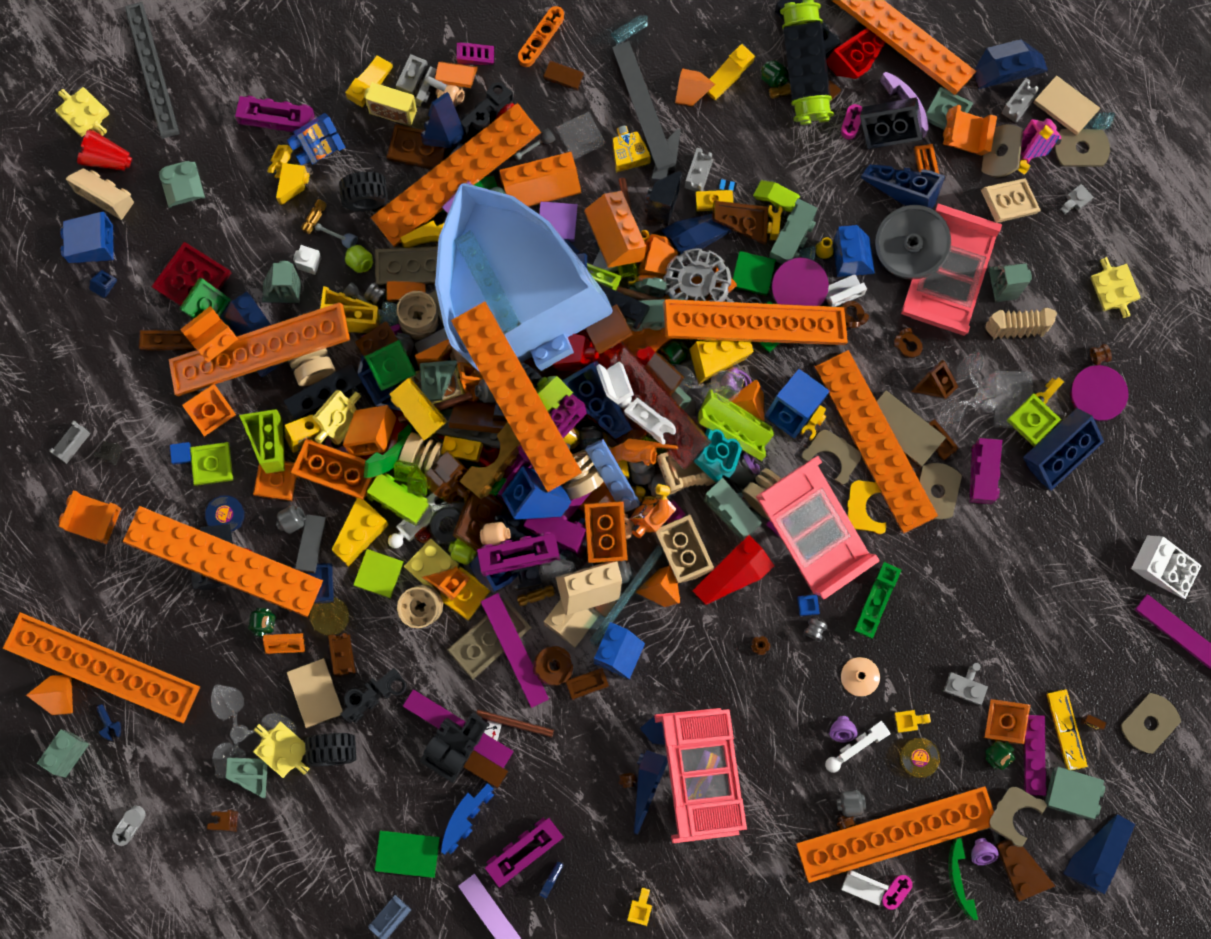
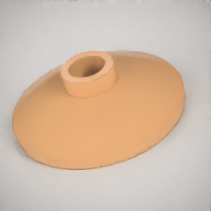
M857 657L849 660L843 666L841 682L850 694L867 696L878 687L880 673L877 666L871 660ZM858 673H863L865 678L863 680L859 679Z

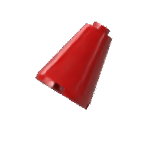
M92 129L87 130L81 144V153L79 152L77 164L116 170H125L126 167L130 168L132 157H130L128 151Z

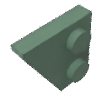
M656 277L653 279L646 278L630 285L629 289L663 298L667 283Z
M457 360L420 363L422 392L430 401L443 400L456 369Z
M227 758L226 778L258 796L266 798L267 764L261 758Z

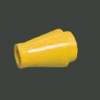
M825 237L816 245L815 253L818 257L826 259L833 254L831 238Z

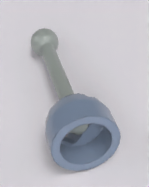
M319 223L315 225V230L324 231L341 239L343 246L348 249L357 243L358 237L349 233L342 236L322 227Z

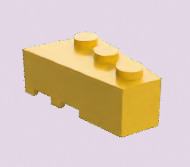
M323 286L320 309L339 302L343 304L348 332L369 333L379 326L380 315L377 306L359 299H352L341 292L336 293Z
M724 340L696 341L690 348L698 385L747 359L753 353L751 342Z
M411 378L406 379L390 393L393 404L401 409L405 418L413 425L423 440L431 437L448 422Z
M357 498L332 551L349 567L389 524L364 499Z

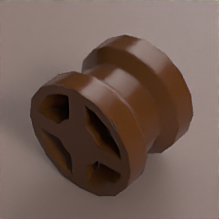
M1102 344L1099 348H1090V358L1094 365L1098 366L1102 362H1111L1112 354L1107 344Z

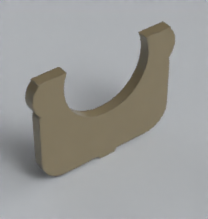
M828 430L820 431L809 448L805 449L802 453V459L806 462L810 461L820 452H830L837 456L841 463V472L835 481L841 485L849 481L850 474L861 459V454L856 448L848 444L845 439L839 438Z
M1011 787L997 804V809L990 818L989 825L992 830L1012 841L1015 846L1023 847L1027 838L1015 830L1013 826L1014 814L1022 808H1033L1043 814L1047 804L1044 800L1036 799L1018 787Z

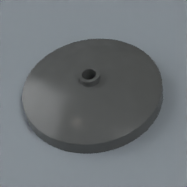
M909 205L896 209L883 220L876 234L875 246L879 260L890 273L903 279H921L935 273L945 263L951 250V234L946 221L939 213L925 206Z

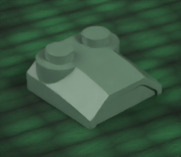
M185 161L166 166L159 171V178L162 182L169 208L205 198L195 162Z

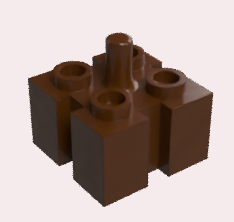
M446 451L436 462L438 465L434 469L430 468L420 480L433 494L452 506L461 497L464 498L468 494L464 489L466 487L460 480L469 468Z

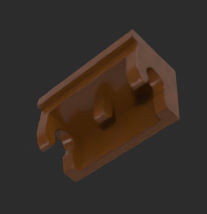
M342 633L339 636L328 635L334 675L338 677L355 674L350 635H347V633Z
M227 810V812L215 811L211 813L212 816L220 818L217 824L209 823L207 825L208 830L237 832V811Z

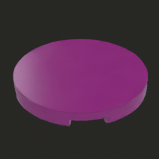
M793 258L784 262L776 270L772 281L773 296L776 302L781 305L821 306L827 297L829 282L824 269L815 261L807 258Z
M1095 365L1085 368L1075 377L1071 385L1070 397L1075 409L1078 408L1093 415L1095 421L1103 422L1115 418L1123 411L1128 401V387L1123 377L1117 371L1107 366Z

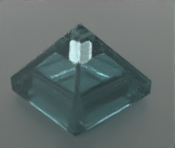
M1100 113L1092 128L1110 129L1116 114Z

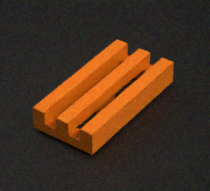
M933 144L915 146L914 153L918 172H921L923 169L920 150L922 151L925 170H930L926 149H929L933 172L939 174Z
M303 633L263 635L265 654L305 652Z

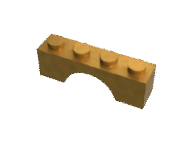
M508 422L497 435L500 442V453L496 461L483 468L472 466L460 480L466 488L480 499L490 494L494 483L502 479L505 474L504 471L508 466H512L515 463L516 456L519 454L518 447L521 444Z

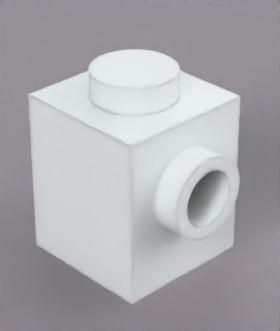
M303 245L300 246L299 250H296L293 258L298 270L314 275L322 259L318 250Z

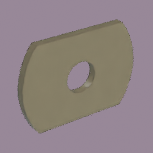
M1009 124L995 127L991 152L983 155L982 172L991 177H1003L1019 169L1023 130L1020 127ZM1002 145H1007V153L1001 157L997 156L998 148Z
M1061 129L1059 131L1061 143L1055 145L1054 149L1056 157L1062 166L1103 167L1106 164L1110 153V144L1102 129H1082L1078 135H1075L1069 129ZM1079 142L1086 143L1089 148L1088 152L1084 154L1079 153L1076 150V144Z
M941 463L924 465L919 479L938 515L935 520L953 517L962 475L957 470ZM932 486H942L944 489L943 497H934L931 494Z
M1149 693L1120 726L1125 738L1133 747L1142 752L1153 754L1181 723V719L1171 702L1162 696ZM1148 716L1154 717L1157 720V728L1153 731L1146 729L1144 726V720Z

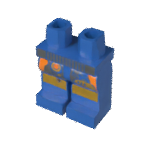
M326 113L305 124L300 129L293 131L295 135L287 140L292 150L300 146L302 147L303 151L295 155L300 165L308 162L314 164L327 155L346 148Z

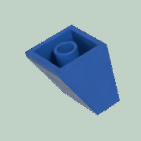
M105 212L63 221L61 238L63 239L64 246H61V255L68 263L114 260L113 224Z
M858 225L838 227L833 240L837 277L874 274L870 237Z
M798 369L778 393L764 417L795 439L824 401L829 390Z
M525 466L521 467L502 494L506 505L515 519L561 517L571 504V500L562 485L547 492L537 472Z
M610 622L594 657V664L630 680L645 643L628 629Z

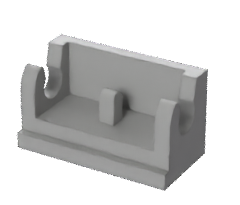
M1025 78L1002 111L1003 115L1015 123L1019 121L1037 96L1038 87L1031 88L1029 86L1030 80Z
M696 149L686 178V189L703 191L713 163L712 153L709 152L708 155L702 153V149Z
M74 420L71 423L70 429L55 448L50 449L53 455L66 464L91 434Z

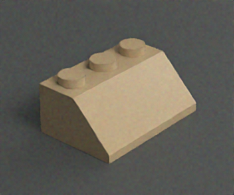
M83 168L66 178L76 194L120 220L124 218L134 203L130 197L131 193L123 188L121 190L116 188V185L108 179L104 181L93 170L89 172Z
M691 515L662 526L655 532L678 583L696 579L713 571L714 566Z
M617 561L605 562L556 577L565 615L619 600L622 578Z
M560 599L544 620V625L576 648L600 614L592 607L565 615Z

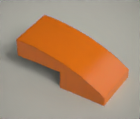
M404 281L387 282V301L397 302L405 294L412 291L426 293V284Z

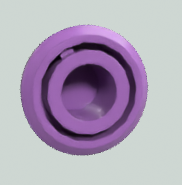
M840 716L831 726L830 737L837 742H850L857 737V729L848 717Z
M985 838L975 841V846L971 851L973 863L987 865L999 857L997 848L990 842H987Z

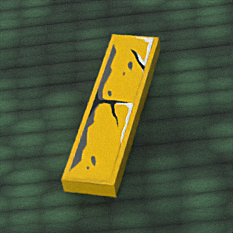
M1067 689L1046 694L1066 769L1076 770L1088 767Z

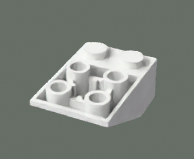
M1147 535L1131 569L1146 580L1186 599L1201 565L1163 536Z

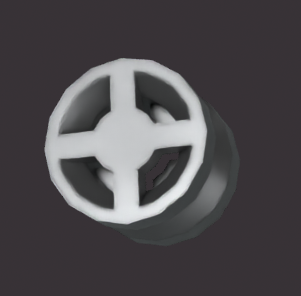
M372 283L365 292L364 299L371 300L375 306H379L385 299L387 291L378 288L376 283Z
M810 618L808 621L809 626L804 630V634L812 639L821 641L823 638L822 633L827 629V625Z

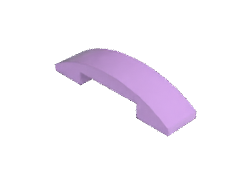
M883 73L880 82L890 96L897 92L902 100L917 97L912 89L902 80L890 73ZM918 99L921 113L922 138H924L928 131V121L925 110Z
M475 874L459 885V888L495 939H521Z

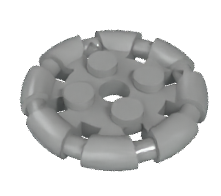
M699 248L683 251L684 253L680 256L676 255L669 262L665 269L667 272L663 276V281L667 283L665 294L670 299L683 298L688 300V298L695 299V301H706L705 299L709 295L712 298L710 301L723 302L729 293L728 287L731 286V274L729 268L725 266L724 260L710 250L709 252L702 251ZM700 258L706 259V262H701L699 260ZM688 260L690 264L684 266L683 262ZM713 268H718L719 271H717V272L714 273V271H713L712 269H713ZM675 273L679 274L678 278L673 277ZM699 276L702 278V282L694 284L692 278ZM716 282L721 284V288L715 287ZM680 288V293L676 294L675 290Z

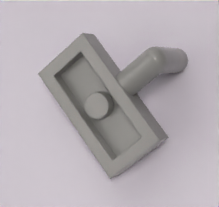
M431 66L415 98V103L419 107L423 101L427 102L430 95V92H428L429 86L445 91L447 86L435 79L437 69Z
M974 663L971 665L966 677L951 672L944 692L981 706L988 686L973 681L976 671L981 668L980 664Z

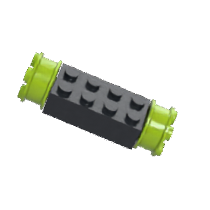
M804 0L803 3L797 4L795 2L786 3L784 8L780 10V13L784 15L785 23L782 25V29L784 30L792 96L791 104L795 106L796 114L793 120L800 122L801 125H809L811 121L818 120L819 122H828L830 117L834 115V112L830 109L832 97L822 27L823 20L819 18L821 4L815 3L814 0Z

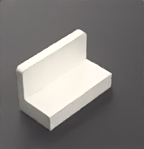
M852 275L829 285L826 300L829 307H837L847 301L865 295L867 288L864 283H859L856 275Z
M618 362L608 369L600 364L596 366L607 397L620 404L634 395L622 363Z
M848 871L841 890L873 904L880 905L885 890H888L889 886L854 871Z

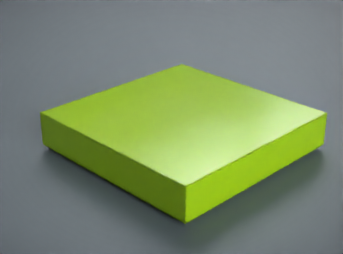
M1033 393L1006 421L1035 447L1061 419Z
M229 442L190 447L195 486L233 481Z
M367 549L354 586L391 599L404 562Z

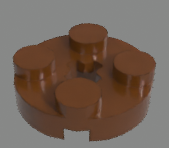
M547 647L536 655L533 672L546 685H560L566 682L572 675L573 664L570 659L571 656L562 647ZM555 661L558 669L551 670L549 663Z

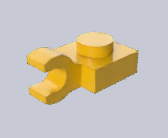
M278 145L270 160L272 164L268 167L267 172L274 173L276 169L275 178H280L282 164L288 163L291 159L293 150L289 145Z
M772 205L768 208V215L772 218V222H768L767 233H770V240H777L779 236L782 206H779L777 213L772 211Z
M1060 377L1056 380L1052 378L1045 385L1048 389L1035 395L1037 397L1042 396L1044 398L1043 403L1047 404L1048 399L1064 381Z
M820 405L808 424L802 428V435L807 430L811 432L809 440H812L816 435L815 426L817 424L820 426L825 420L826 416L824 413L826 408Z
M915 710L894 713L897 733L918 730L917 724L931 722L930 714L916 716Z
M642 888L639 901L632 900L627 921L647 926L652 905L646 904L650 892L649 889Z

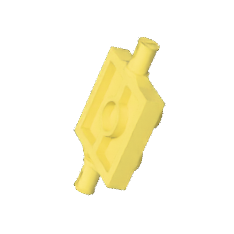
M84 87L71 96L64 89L59 91L58 95L65 101L55 111L78 135L83 137L89 129H95L102 136L106 134L107 130L100 124L109 115V112Z
M1103 258L1100 262L1104 270L1090 277L1103 311L1119 308L1123 318L1129 317L1130 313L1127 305L1141 298L1127 264L1111 267L1108 258Z
M336 390L313 416V419L321 428V432L315 437L318 443L321 444L327 436L337 445L343 441L356 410L354 404L361 398L358 392H354L348 399L340 390Z
M281 721L269 731H266L260 724L257 727L262 732L256 727L254 728V731L262 739L253 752L282 778L295 767L303 775L307 773L306 771L310 768L301 762L305 754V743Z

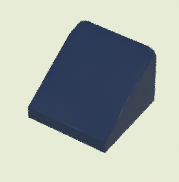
M101 270L90 280L89 289L105 298L117 282V279Z

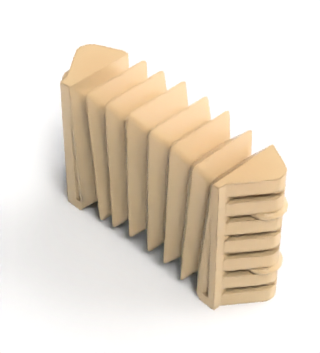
M1043 308L1040 312L1037 309L1033 312L1031 309L1029 313L1026 310L1021 313L1019 310L1017 314L1015 311L1010 313L1009 310L1005 314L1003 310H999L989 318L985 329L993 339H996L998 336L1001 339L1004 335L1007 339L1010 336L1014 339L1017 335L1020 338L1026 335L1028 338L1031 334L1035 337L1037 333L1040 337H1044L1055 322L1057 313L1050 308Z
M688 445L685 447L681 446L679 449H674L657 456L665 483L670 488V495L695 484L696 486L704 484L710 486L716 483L689 458L693 445L690 447Z

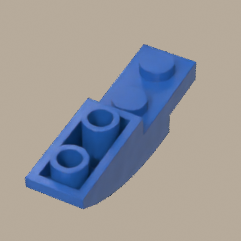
M488 783L475 798L467 793L454 811L443 838L441 852L444 855L447 853L452 854L459 846L457 842L461 837L465 839L473 831L471 829L472 824L467 819L469 817L473 819L480 811L478 807L483 802L487 804L494 796L492 793L494 789Z

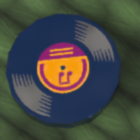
M231 496L214 498L208 504L205 511V519L209 526L230 524L231 533L239 529L244 521L245 512L241 503Z

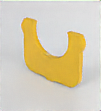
M857 480L852 483L847 502L848 518L855 530L873 531L876 534H883L886 530V523L873 521L866 512L868 498L873 494L881 493L876 482Z

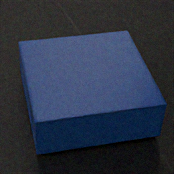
M189 442L170 445L171 463L173 465L191 462V445Z
M817 595L797 597L799 616L820 614Z

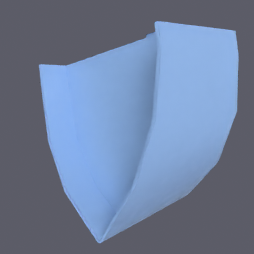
M466 183L458 187L439 236L435 279L444 329L451 346L478 370L451 320L485 301L520 362L533 357L536 366L542 371L574 353L568 337L604 319L613 312L604 291L552 224L514 196Z

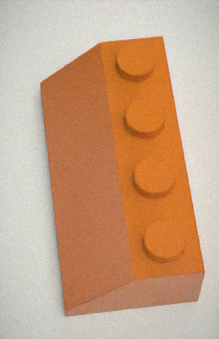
M572 152L499 170L505 193L514 196L528 207L538 205L541 201L550 202L581 193Z
M622 191L603 194L585 209V215L608 268L644 261L646 244Z
M309 439L305 440L291 471L293 475L362 500L367 496V490L377 477H364L366 460Z

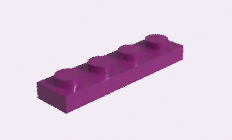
M1041 715L1028 716L1024 741V791L1030 795H1046L1045 716Z

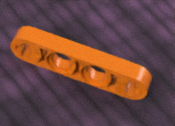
M553 6L548 10L518 53V62L521 66L530 67L536 61L562 24L564 11L561 7ZM559 13V17H555L553 20V14ZM544 26H549L551 28V31L549 33H543L541 31V28ZM534 40H539L541 42V45L539 47H533L531 45V42ZM529 54V59L524 61L523 56L526 57Z

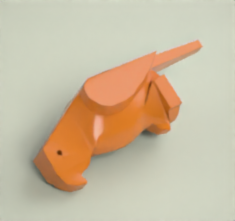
M627 439L624 443L609 450L617 463L622 460L628 462L643 461L645 465L649 466L650 464H656L657 448L678 449V446L653 441Z

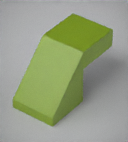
M763 180L760 181L753 195L756 200L771 202L777 210H779V206H782V211L788 212L793 211L797 198H800L797 193L776 182Z

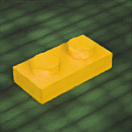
M445 436L441 454L443 455L447 451L456 459L478 463L483 444L477 441Z

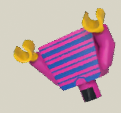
M1032 119L1024 130L1020 154L1022 157L1018 169L1022 174L1025 175L1031 166L1029 162L1032 158L1046 156L1054 145L1061 143V135L1057 132V127L1051 119H1045L1044 122Z

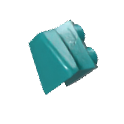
M708 428L703 437L693 445L689 458L717 483L722 479L723 475L730 478L735 472L742 447L736 439L725 438L720 430Z

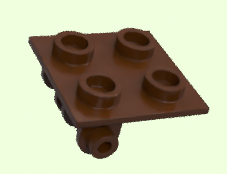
M385 321L355 341L362 355L366 356L398 341L388 322Z

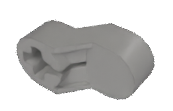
M132 806L124 814L113 832L112 838L114 843L124 846L131 841L146 816L142 807Z

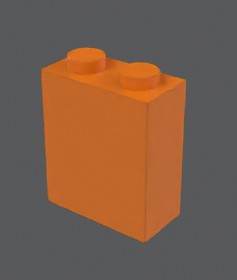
M388 405L355 410L343 446L353 456L385 452L397 417Z

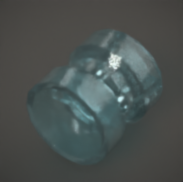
M384 302L381 308L383 312L379 317V323L382 324L387 321L389 326L397 325V304Z

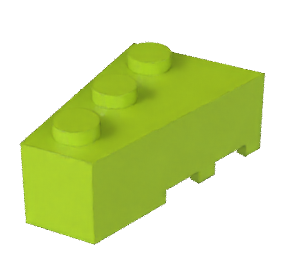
M558 376L543 377L537 383L538 387L535 389L548 413L553 408L556 409L560 405L559 402L566 395L570 396L573 393Z
M277 409L239 415L257 459L265 473L285 471L283 419Z
M389 474L378 475L367 490V499L377 501L382 505V508L391 510L396 513V516L417 526L429 508L428 500L420 494L416 496L411 493V489L404 484L398 485Z

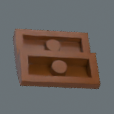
M617 304L611 307L613 310L611 315L586 328L599 354L633 335Z

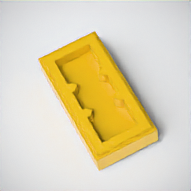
M733 190L696 191V211H713V202L715 200L733 203Z

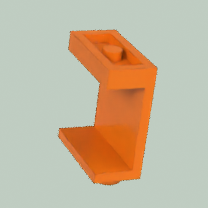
M961 105L950 108L946 115L947 125L943 132V144L981 156L991 152L997 116L989 115L982 118L960 111Z
M211 306L180 329L207 363L238 340L229 326L220 319Z
M73 490L72 495H69L67 498L65 512L60 515L59 527L65 531L108 544L121 508L113 503L107 504L83 496Z

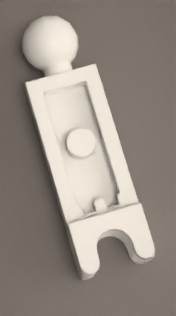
M632 397L619 404L621 408H626L624 410L625 415L650 433L661 444L666 443L665 439H663V433L669 432L672 435L676 433V428L672 422L665 417L663 418L639 398L632 402Z
M433 493L426 499L428 500L429 508L417 526L403 520L396 526L400 532L389 536V546L392 548L401 547L404 538L410 542L430 524L431 517L437 510L449 507L447 502L436 505L435 501L438 499V496Z
M882 721L868 730V735L863 733L857 737V743L852 747L848 744L840 750L842 754L837 757L828 758L825 763L826 769L831 773L839 771L843 762L873 741L876 743L880 742L890 734L889 730Z

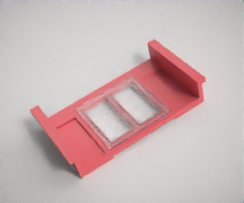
M937 204L935 211L943 217L950 230L951 250L947 260L939 270L925 278L911 280L901 314L965 336L970 329V319L996 237L1001 230L1002 224Z
M816 456L758 494L756 498L787 547L813 594L826 599L878 563L879 559L876 554H870L819 469L818 465L822 461L819 456Z
M716 708L654 715L655 723L662 722L678 831V834L671 835L672 843L739 835V831L746 830L747 826L736 764L730 710Z

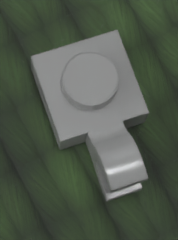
M1080 184L1067 195L1068 201L1061 210L1064 214L1074 207L1079 211L1094 197Z

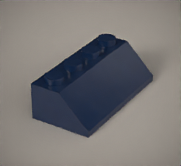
M248 292L233 300L220 316V319L229 326L236 337L271 325ZM284 362L258 370L257 372L262 378Z
M1076 408L1023 458L1029 470L1048 490L1052 491L1093 453L1104 440L1093 415Z

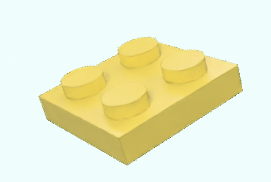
M430 539L404 567L423 585L431 586L422 578L423 576L453 569L455 566L458 567L459 564L452 560L438 544Z

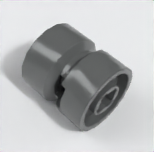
M643 461L628 462L631 469V478L635 484L644 485L652 482L653 477L656 475L654 464L647 466Z

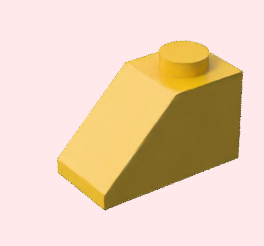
M282 164L276 196L280 205L285 204L304 191L305 184L309 182V173H307L305 166Z

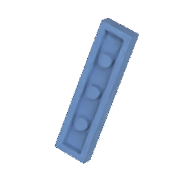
M604 439L587 446L585 450L616 502L624 501V513L639 507L640 501Z

